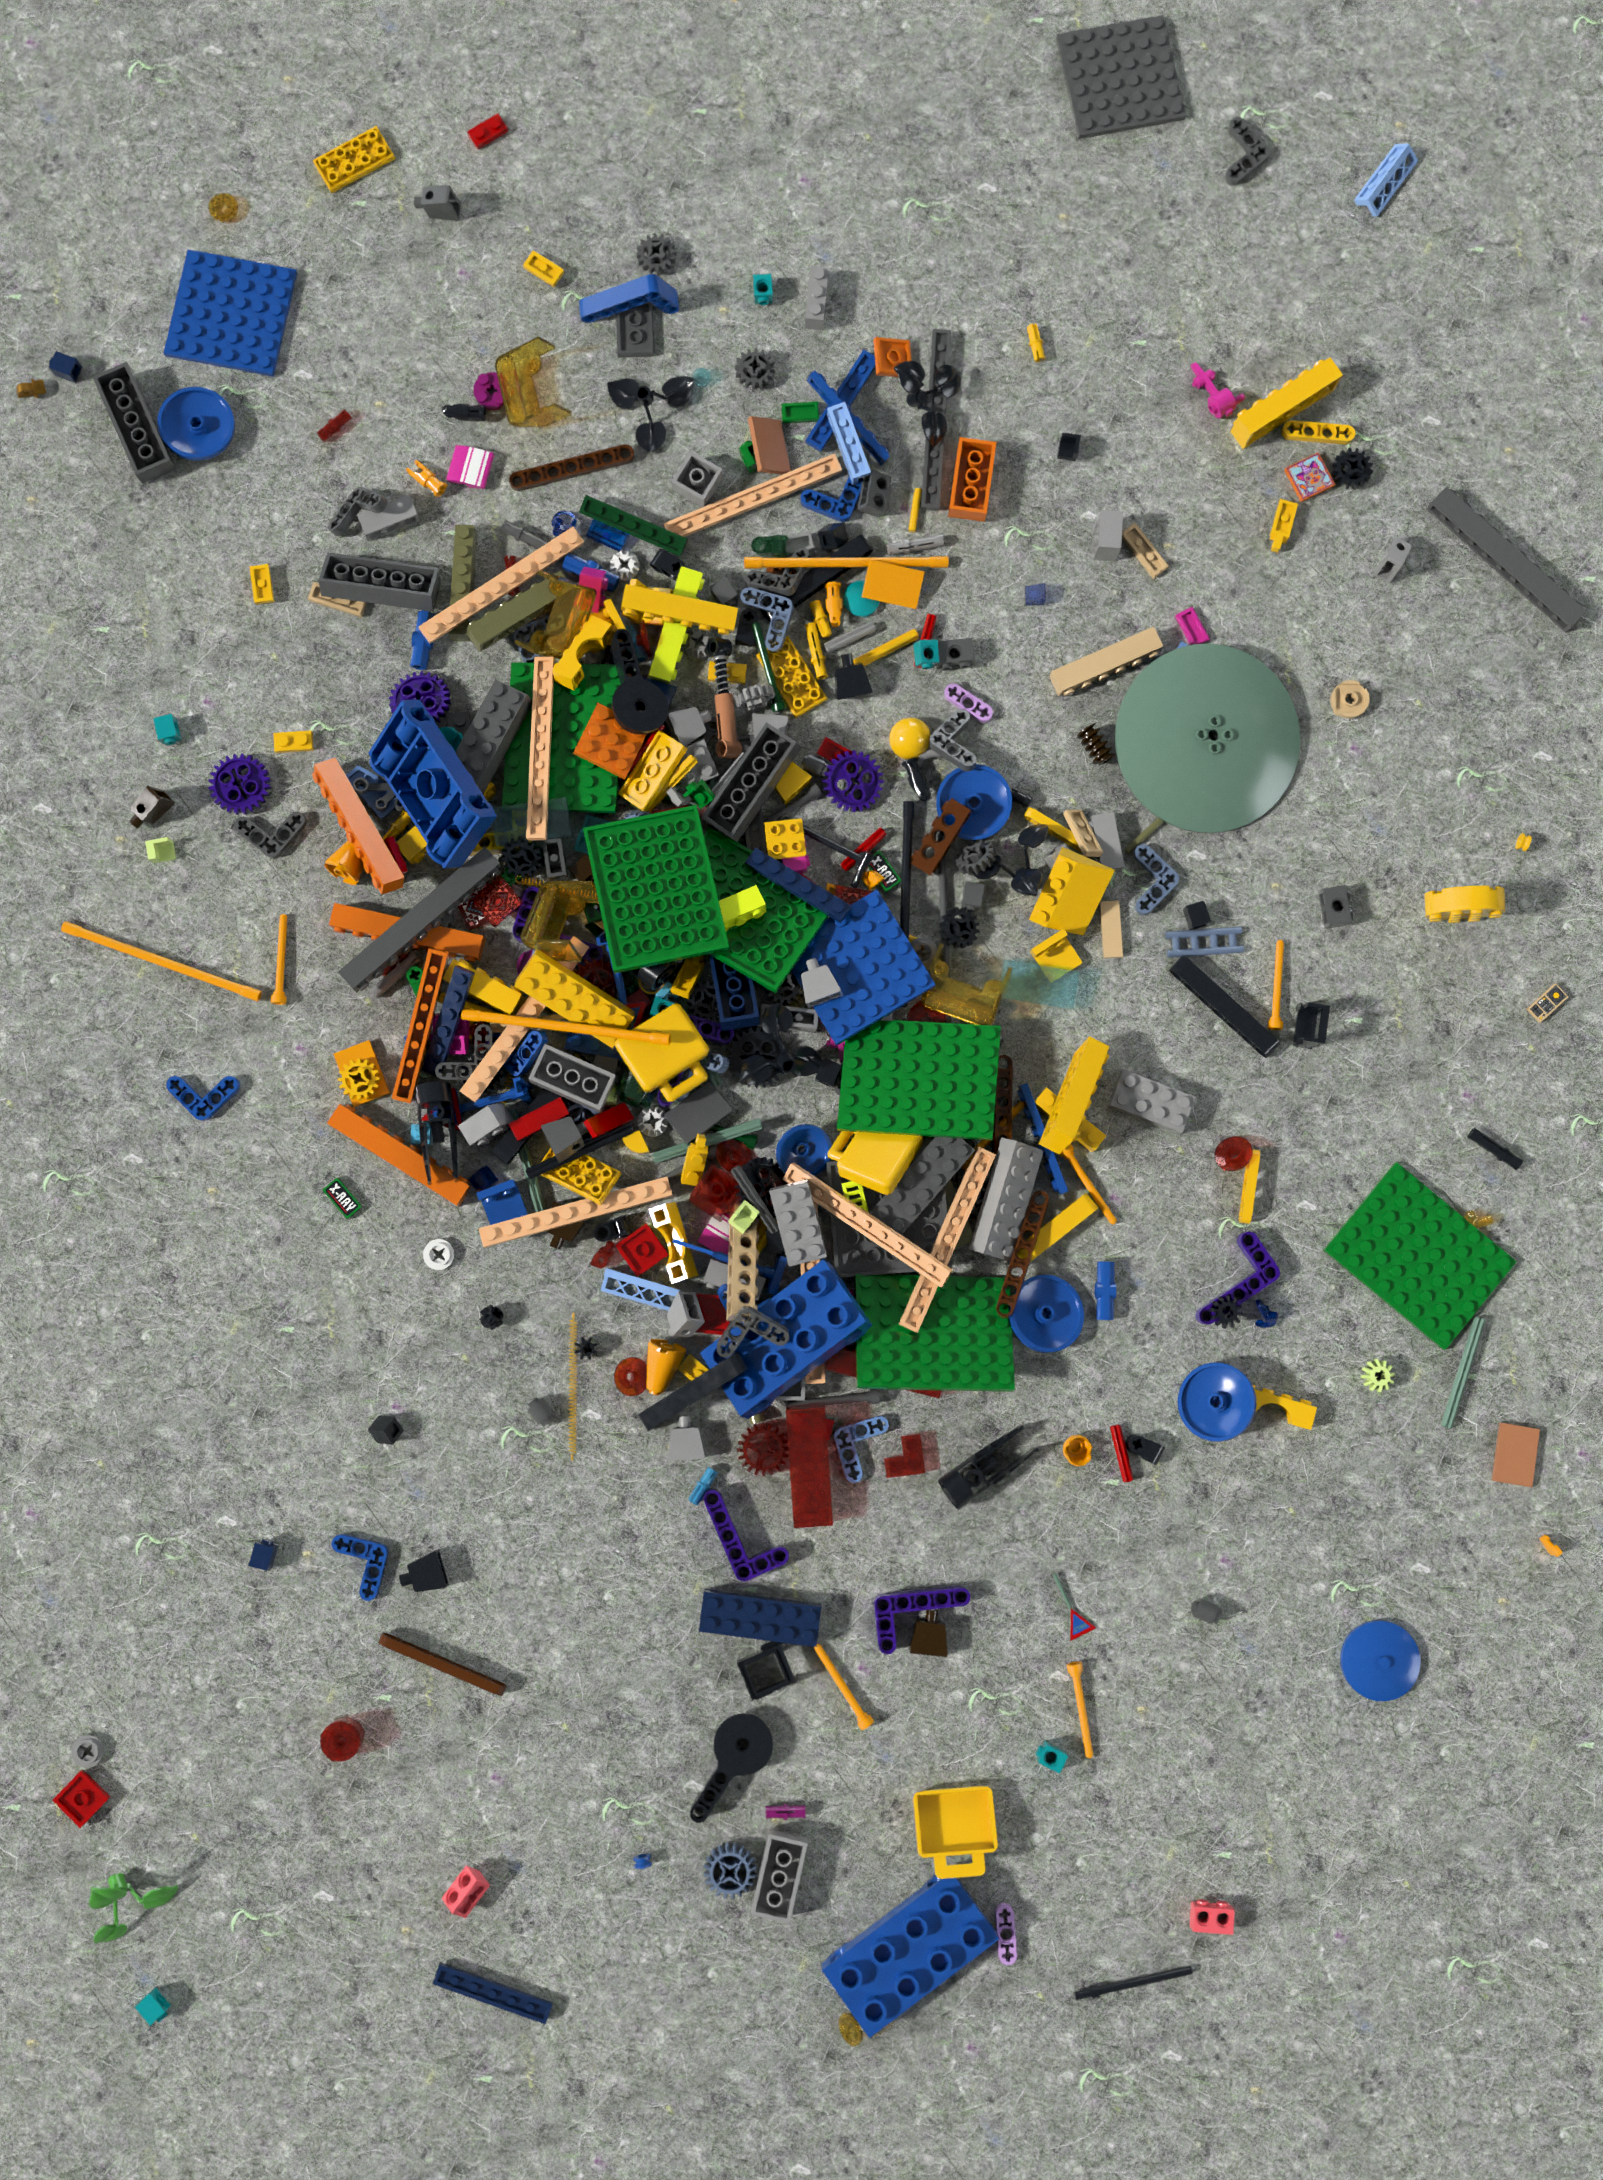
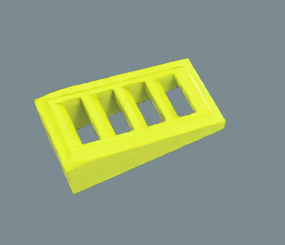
M853 1181L842 1183L844 1197L850 1200V1196L860 1194V1198L850 1201L853 1203L862 1201L863 1205L859 1207L869 1213L863 1186ZM858 1186L859 1190L848 1192V1188Z

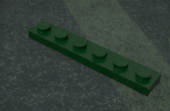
M585 495L579 513L680 557H682L688 539L588 495Z

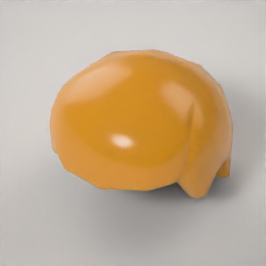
M1079 1434L1069 1436L1063 1444V1455L1066 1460L1077 1467L1085 1466L1091 1461L1092 1445L1089 1440Z

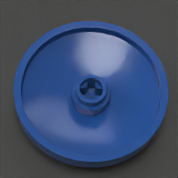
M187 387L174 392L163 402L158 413V430L164 444L170 451L184 459L202 461L216 457L229 446L234 436L235 420L229 404L218 393L207 388Z
M976 764L975 769L969 772L963 771L960 768L950 772L942 781L936 797V808L939 817L943 812L941 810L942 806L947 800L950 801L951 798L973 811L957 836L969 841L987 839L998 833L1008 821L1012 809V794L1004 777L996 770L980 764ZM951 814L947 816L946 823L953 825L955 817Z
M1037 1275L1024 1281L1015 1311L1009 1318V1322L1014 1334L1025 1346L1037 1352L1053 1353L1067 1348L1077 1339L1084 1323V1310L1078 1293L1068 1282L1053 1275Z
M1224 1363L1201 1365L1190 1372L1181 1384L1178 1393L1180 1417L1185 1426L1202 1439L1214 1442L1234 1439L1249 1427L1255 1416L1257 1403L1253 1385L1243 1372L1231 1365Z
M1372 1620L1360 1624L1349 1633L1342 1645L1340 1654L1342 1673L1351 1688L1367 1699L1383 1702L1403 1696L1413 1687L1420 1672V1653L1414 1639L1406 1630L1389 1621Z

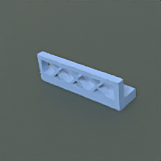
M1395 144L1354 199L1357 206L1367 205L1373 217L1379 215L1418 162L1410 144ZM1408 156L1411 161L1405 166L1406 157ZM1399 169V177L1395 180V172ZM1389 183L1388 192L1384 195L1385 185ZM1377 197H1379L1378 206L1375 207L1373 202Z
M842 402L827 408V416L850 479L854 485L858 483L859 478L870 475L871 471L846 403Z
M608 1268L605 1269V1277L600 1290L669 1311L670 1307L664 1306L661 1298L667 1294L676 1297L678 1291H681ZM609 1277L616 1279L620 1287L615 1290L607 1289L606 1285ZM620 1281H624L627 1283L622 1285ZM634 1284L639 1292L630 1296L627 1295L624 1287ZM651 1289L654 1290L657 1298L647 1301L642 1293ZM657 1292H661L664 1294L659 1296ZM640 1294L641 1297H642V1299H641V1298H637V1297H635V1296H637V1295Z

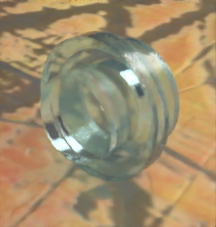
M698 368L693 372L692 378L695 385L704 387L709 384L711 375L707 369Z

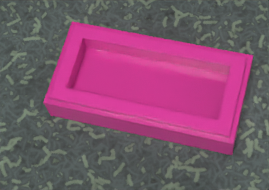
M1193 607L1175 615L1190 645L1204 644L1210 640Z

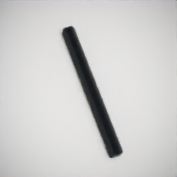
M630 1122L584 1142L585 1146L561 1163L553 1156L527 1168V1176L529 1179L544 1174L634 1133V1128Z

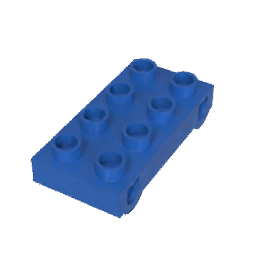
M420 699L402 700L368 752L370 755L369 763L377 774L385 778L427 842L426 851L431 859L442 865L444 869L461 867L497 815Z
M824 1259L757 1309L759 1312L785 1326L789 1330V1340L785 1345H776L749 1329L733 1353L738 1352L748 1369L721 1387L738 1414L743 1418L749 1419L764 1411L778 1396L842 1348L860 1339L873 1326L829 1262ZM761 1321L758 1327L761 1330H766L769 1324ZM734 1327L730 1331L734 1336L742 1333L738 1327ZM781 1332L780 1334L776 1333L778 1339L780 1337L784 1338L783 1332ZM719 1339L700 1352L710 1369L728 1358L720 1356L717 1352ZM728 1339V1343L725 1346L722 1345V1350L729 1349L730 1339Z
M934 1875L919 1890L850 1942L836 1949L821 1963L822 1972L867 2036L871 2038L997 1942L999 1936L959 1878L939 1879Z

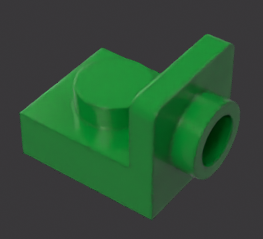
M746 441L739 447V455L749 474L756 471V459L753 453L752 441Z
M703 779L697 783L692 781L685 787L687 791L683 794L684 798L690 795L700 809L716 797Z

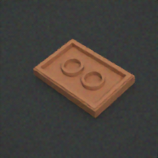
M756 416L749 417L748 424L758 472L780 475L790 472L781 420Z
M1499 1422L1492 1481L1526 1487L1533 1486L1540 1429Z

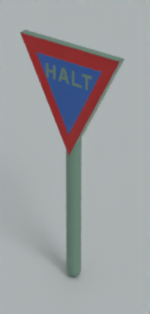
M1053 1574L1070 1610V1641L1096 1629L1095 1626L1073 1610L1057 1574Z

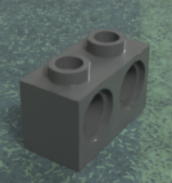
M871 470L870 475L863 477L858 511L874 517L886 513L889 506L888 497L892 488V477L875 470Z

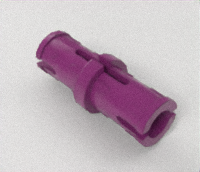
M783 1804V1806H766V1819L784 1818V1820H788V1818H805V1805L787 1806V1804ZM776 1811H795L794 1813H776Z

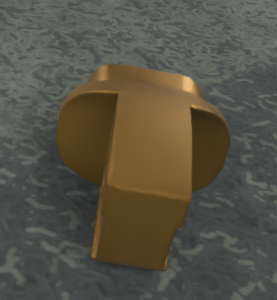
M31 378V383L17 385L16 392L18 398L30 396L39 398L40 394L47 393L43 379L34 380Z

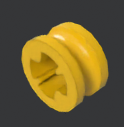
M1521 833L1516 841L1515 849L1521 848L1522 851L1526 852L1530 846L1532 836H1525L1524 833Z

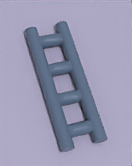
M1242 927L1165 932V938L1172 939L1173 950H1167V958L1181 957L1182 955L1188 957L1243 953L1244 946H1237L1236 934H1242ZM1228 935L1229 946L1218 947L1217 936ZM1210 936L1211 947L1199 948L1198 937ZM1191 937L1192 949H1180L1179 938Z

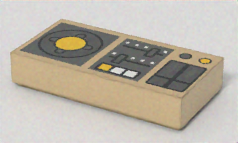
M1554 983L1526 1010L1540 1023L1561 1005L1568 996Z

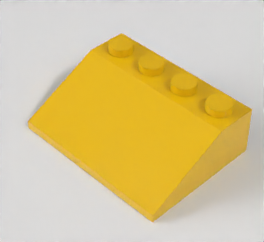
M1061 847L1029 920L1047 928L1064 929L1066 932L1084 936L1115 870Z

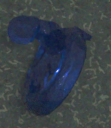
M568 510L557 512L551 521L553 535L559 536L571 527H575L577 523L575 514ZM567 514L571 516L572 522L564 525L563 520L558 517Z
M1260 1298L1256 1299L1257 1308L1266 1322L1259 1319L1255 1325L1260 1328L1273 1327L1279 1317L1278 1313L1270 1311L1269 1307L1265 1306Z

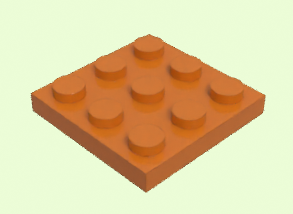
M597 703L573 754L625 780L647 734L637 735L627 732L617 723L612 709Z

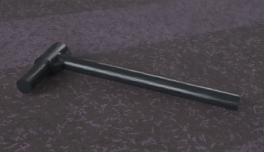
M785 817L783 820H791V819L788 818V817ZM803 826L804 835L856 861L857 871L850 886L857 889L874 854L868 851L858 854Z

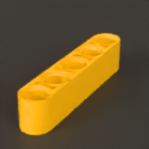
M1087 1192L1041 1227L1031 1261L1098 1209V1206ZM1034 1234L1026 1239V1241H1031L1034 1238ZM1021 1249L1018 1251L1017 1256L1020 1259H1025L1028 1256V1251Z

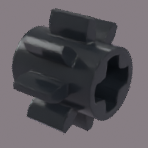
M491 1304L480 1311L482 1316L479 1320L485 1328L494 1330L503 1324L501 1319L504 1315L499 1307H493Z
M580 1337L581 1342L574 1343L575 1346H578V1350L574 1351V1353L581 1354L580 1360L584 1356L591 1360L590 1355L592 1353L597 1354L594 1351V1347L598 1344L591 1343L592 1337H589L587 1341ZM588 1343L590 1351L583 1353L581 1346Z

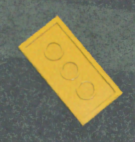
M658 730L618 794L642 811H648L688 748Z

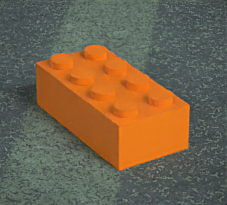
M959 437L948 517L985 522L997 442Z

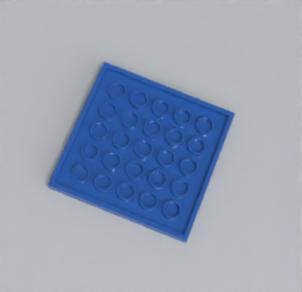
M187 249L164 348L165 357L274 377L297 277L296 269Z
M878 890L851 905L852 909L842 923L837 922L831 917L828 918L791 970L802 989L801 974L809 971L806 961L816 958L819 967L827 965L843 996L813 1006L836 1046L936 987V984Z

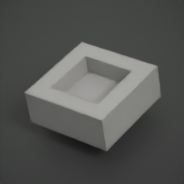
M682 785L671 787L666 792L670 796L671 801L678 807L688 805L693 800L690 795L685 798L683 797L686 790Z

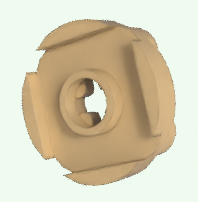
M1354 680L1343 681L1336 686L1330 697L1334 714L1346 719L1360 716L1369 705L1370 698L1367 689H1364L1360 685L1361 683ZM1348 695H1351V698L1354 699L1351 704L1345 700Z

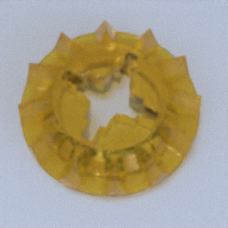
M227 193L215 195L208 205L210 215L216 221L223 223L227 220L231 221L234 216H237V210H239L236 199ZM225 202L228 209H225V212L222 213L220 208H223Z
M846 2012L842 2014L839 2018L841 2036L850 2046L859 2045L863 2040V2031L860 2028V2024L852 2013Z

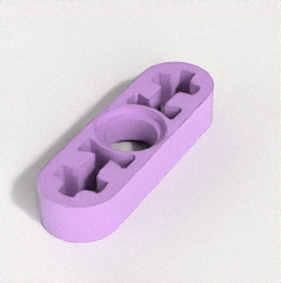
M952 683L946 686L944 697L948 702L959 709L968 711L970 716L980 723H987L991 720L993 710L989 705L957 684ZM955 689L956 695L949 696L950 692L948 690L953 691ZM961 694H963L960 703L957 702ZM971 699L974 705L971 708H966L963 705V701ZM976 705H980L978 707V710H976V712L974 713L973 711L975 710ZM984 710H987L988 717H981L980 711L983 712Z
M1000 1903L995 1909L996 1931L999 1936L997 1941L998 1956L1004 1965H1012L1017 1959L1014 1912L1008 1903ZM1003 1909L1010 1912V1914L1006 1915L1007 1923H1004L1002 1915L999 1914L1003 1912ZM1003 1929L1011 1930V1937L1003 1939L1000 1936ZM1005 1945H1008L1010 1953L1013 1954L1009 1956V1959L1002 1955L1006 1953Z

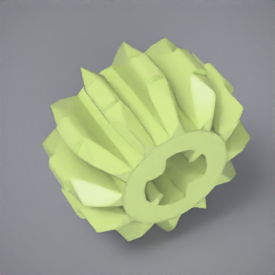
M1374 1359L1373 1363L1367 1362L1368 1368H1362L1366 1375H1361L1360 1377L1367 1379L1363 1385L1369 1386L1370 1391L1376 1389L1377 1392H1382L1383 1388L1385 1390L1389 1389L1387 1383L1394 1384L1390 1376L1394 1377L1395 1373L1389 1372L1393 1367L1391 1365L1386 1366L1387 1361L1382 1360L1380 1362L1379 1359ZM1376 1372H1378L1379 1375H1381V1378H1380V1379H1376V1378H1377V1377H1375V1373H1376Z

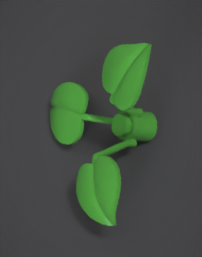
M117 1873L108 1878L110 1888L91 1887L90 1908H104L112 1904V1902L114 1907L113 1925L101 1927L94 1935V1943L114 1941L127 1932L126 1924H118L117 1900L125 1897L128 1890L140 1904H143L145 1909H153L166 1904L173 1898L178 1889L177 1884L173 1887L153 1889L147 1892L143 1898H140L132 1888L131 1883L126 1884L124 1874Z

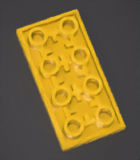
M375 126L312 161L332 194L395 160V156L378 127Z
M789 636L785 637L783 647L779 652L775 653L767 649L779 694L786 701V705L795 719L827 700L825 693ZM776 642L775 644H773L772 648H774L775 645L778 646L779 643ZM758 653L756 657L764 668L761 655Z
M551 1148L542 1161L555 1156ZM585 1154L541 1175L602 1205L621 1176V1172Z

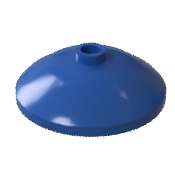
M812 1124L794 1126L783 1134L777 1144V1164L786 1173L790 1164L794 1162L813 1176H817L826 1168V1162L830 1161L827 1153L832 1146L831 1140L826 1132L818 1126Z

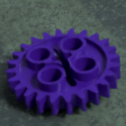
M421 671L420 675L417 676L416 672H413V677L406 674V680L400 678L401 684H394L396 690H391L392 696L389 697L391 702L389 706L392 714L402 700L420 699L434 720L441 722L439 716L446 717L444 711H449L447 704H451L449 698L451 695L443 679L439 680L437 675L432 677L431 672H428L425 676L423 671Z
M855 750L851 751V755L848 751H845L844 757L841 754H837L838 761L831 759L833 766L827 765L826 767L830 771L823 773L825 776H828V779L822 780V782L828 784V786L823 788V790H829L826 797H833L831 804L838 802L837 808L844 806V811H848L849 807L851 812H855L856 807L858 811H863V806L866 809L870 808L868 802L875 804L876 802L873 798H880L877 791L883 790L879 786L880 783H884L883 780L879 779L883 773L877 772L880 765L874 766L876 759L869 761V754L863 757V751H859L857 755ZM848 763H851L854 767L852 773L846 770ZM864 773L869 775L868 783L862 780ZM851 778H855V779H854V781L856 782L855 785H851V784H852V781L850 780ZM839 780H842L844 782V788L842 790H840L837 787V782ZM849 789L848 795L845 796V792ZM855 789L860 792V797L857 800L853 797Z
M241 753L240 758L236 754H233V759L226 756L227 762L225 763L219 760L221 766L214 765V768L217 770L216 773L210 772L214 779L208 780L209 783L213 784L208 789L213 792L210 796L216 799L214 802L220 805L222 810L227 808V812L230 814L234 810L236 815H239L240 810L246 815L247 809L254 813V806L260 809L259 802L266 803L263 797L270 796L266 790L272 788L267 784L271 782V779L266 777L269 772L264 770V764H259L260 761L257 758L253 760L251 755L246 759L243 753ZM248 768V773L242 776V770ZM234 769L238 779L242 782L241 786L247 795V799H244V794L238 787L239 783L232 772ZM231 776L230 782L225 784L224 779ZM252 785H256V790L250 793L249 788ZM234 793H239L236 800H231Z

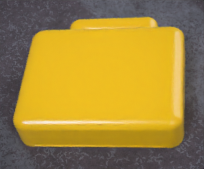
M678 1003L672 1004L632 1029L634 1031L671 1034L669 1046L620 1038L615 1042L616 1050L644 1092H651L659 1088L665 1099L669 1102L680 1098L705 1082L708 1078L699 1061L707 1057L709 1047L683 1007ZM690 1068L694 1075L672 1088L668 1081Z
M841 1131L827 1155L830 1159L838 1161L837 1168L841 1177L884 1195H889L894 1191L921 1148L924 1138L923 1136ZM852 1134H855V1136L847 1146L846 1150L842 1152L843 1148L845 1147L846 1143L848 1142Z
M975 1786L926 1790L915 1793L913 1796L918 1855L922 1858L934 1857L935 1875L939 1879L983 1875L985 1873L984 1853H992L998 1848L991 1788ZM972 1854L973 1863L946 1865V1856Z

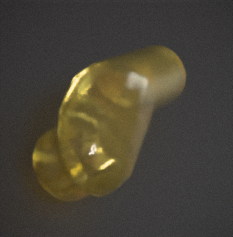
M1472 1210L1467 1211L1464 1215L1468 1223L1476 1228L1493 1224L1491 1215L1479 1217Z

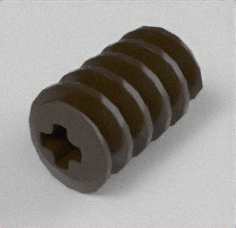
M1094 723L1079 732L1077 738L1083 739L1081 741L1083 746L1087 745L1085 748L1086 752L1091 751L1089 758H1095L1092 763L1094 765H1102L1111 760L1116 754H1109L1112 747L1105 748L1108 740L1101 741L1104 734H1097L1100 727L1094 729L1093 727L1096 724Z

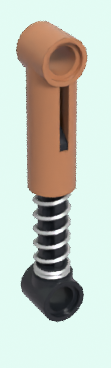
M711 637L707 641L706 651L709 656H712L715 663L714 669H716L714 674L717 676L715 681L717 682L716 688L718 691L716 692L717 695H715V708L719 741L716 744V755L719 758L736 760L742 753V745L737 741L733 694L729 693L731 689L728 688L730 682L727 679L729 677L727 675L729 669L726 668V664H728L727 658L732 653V643L728 639Z

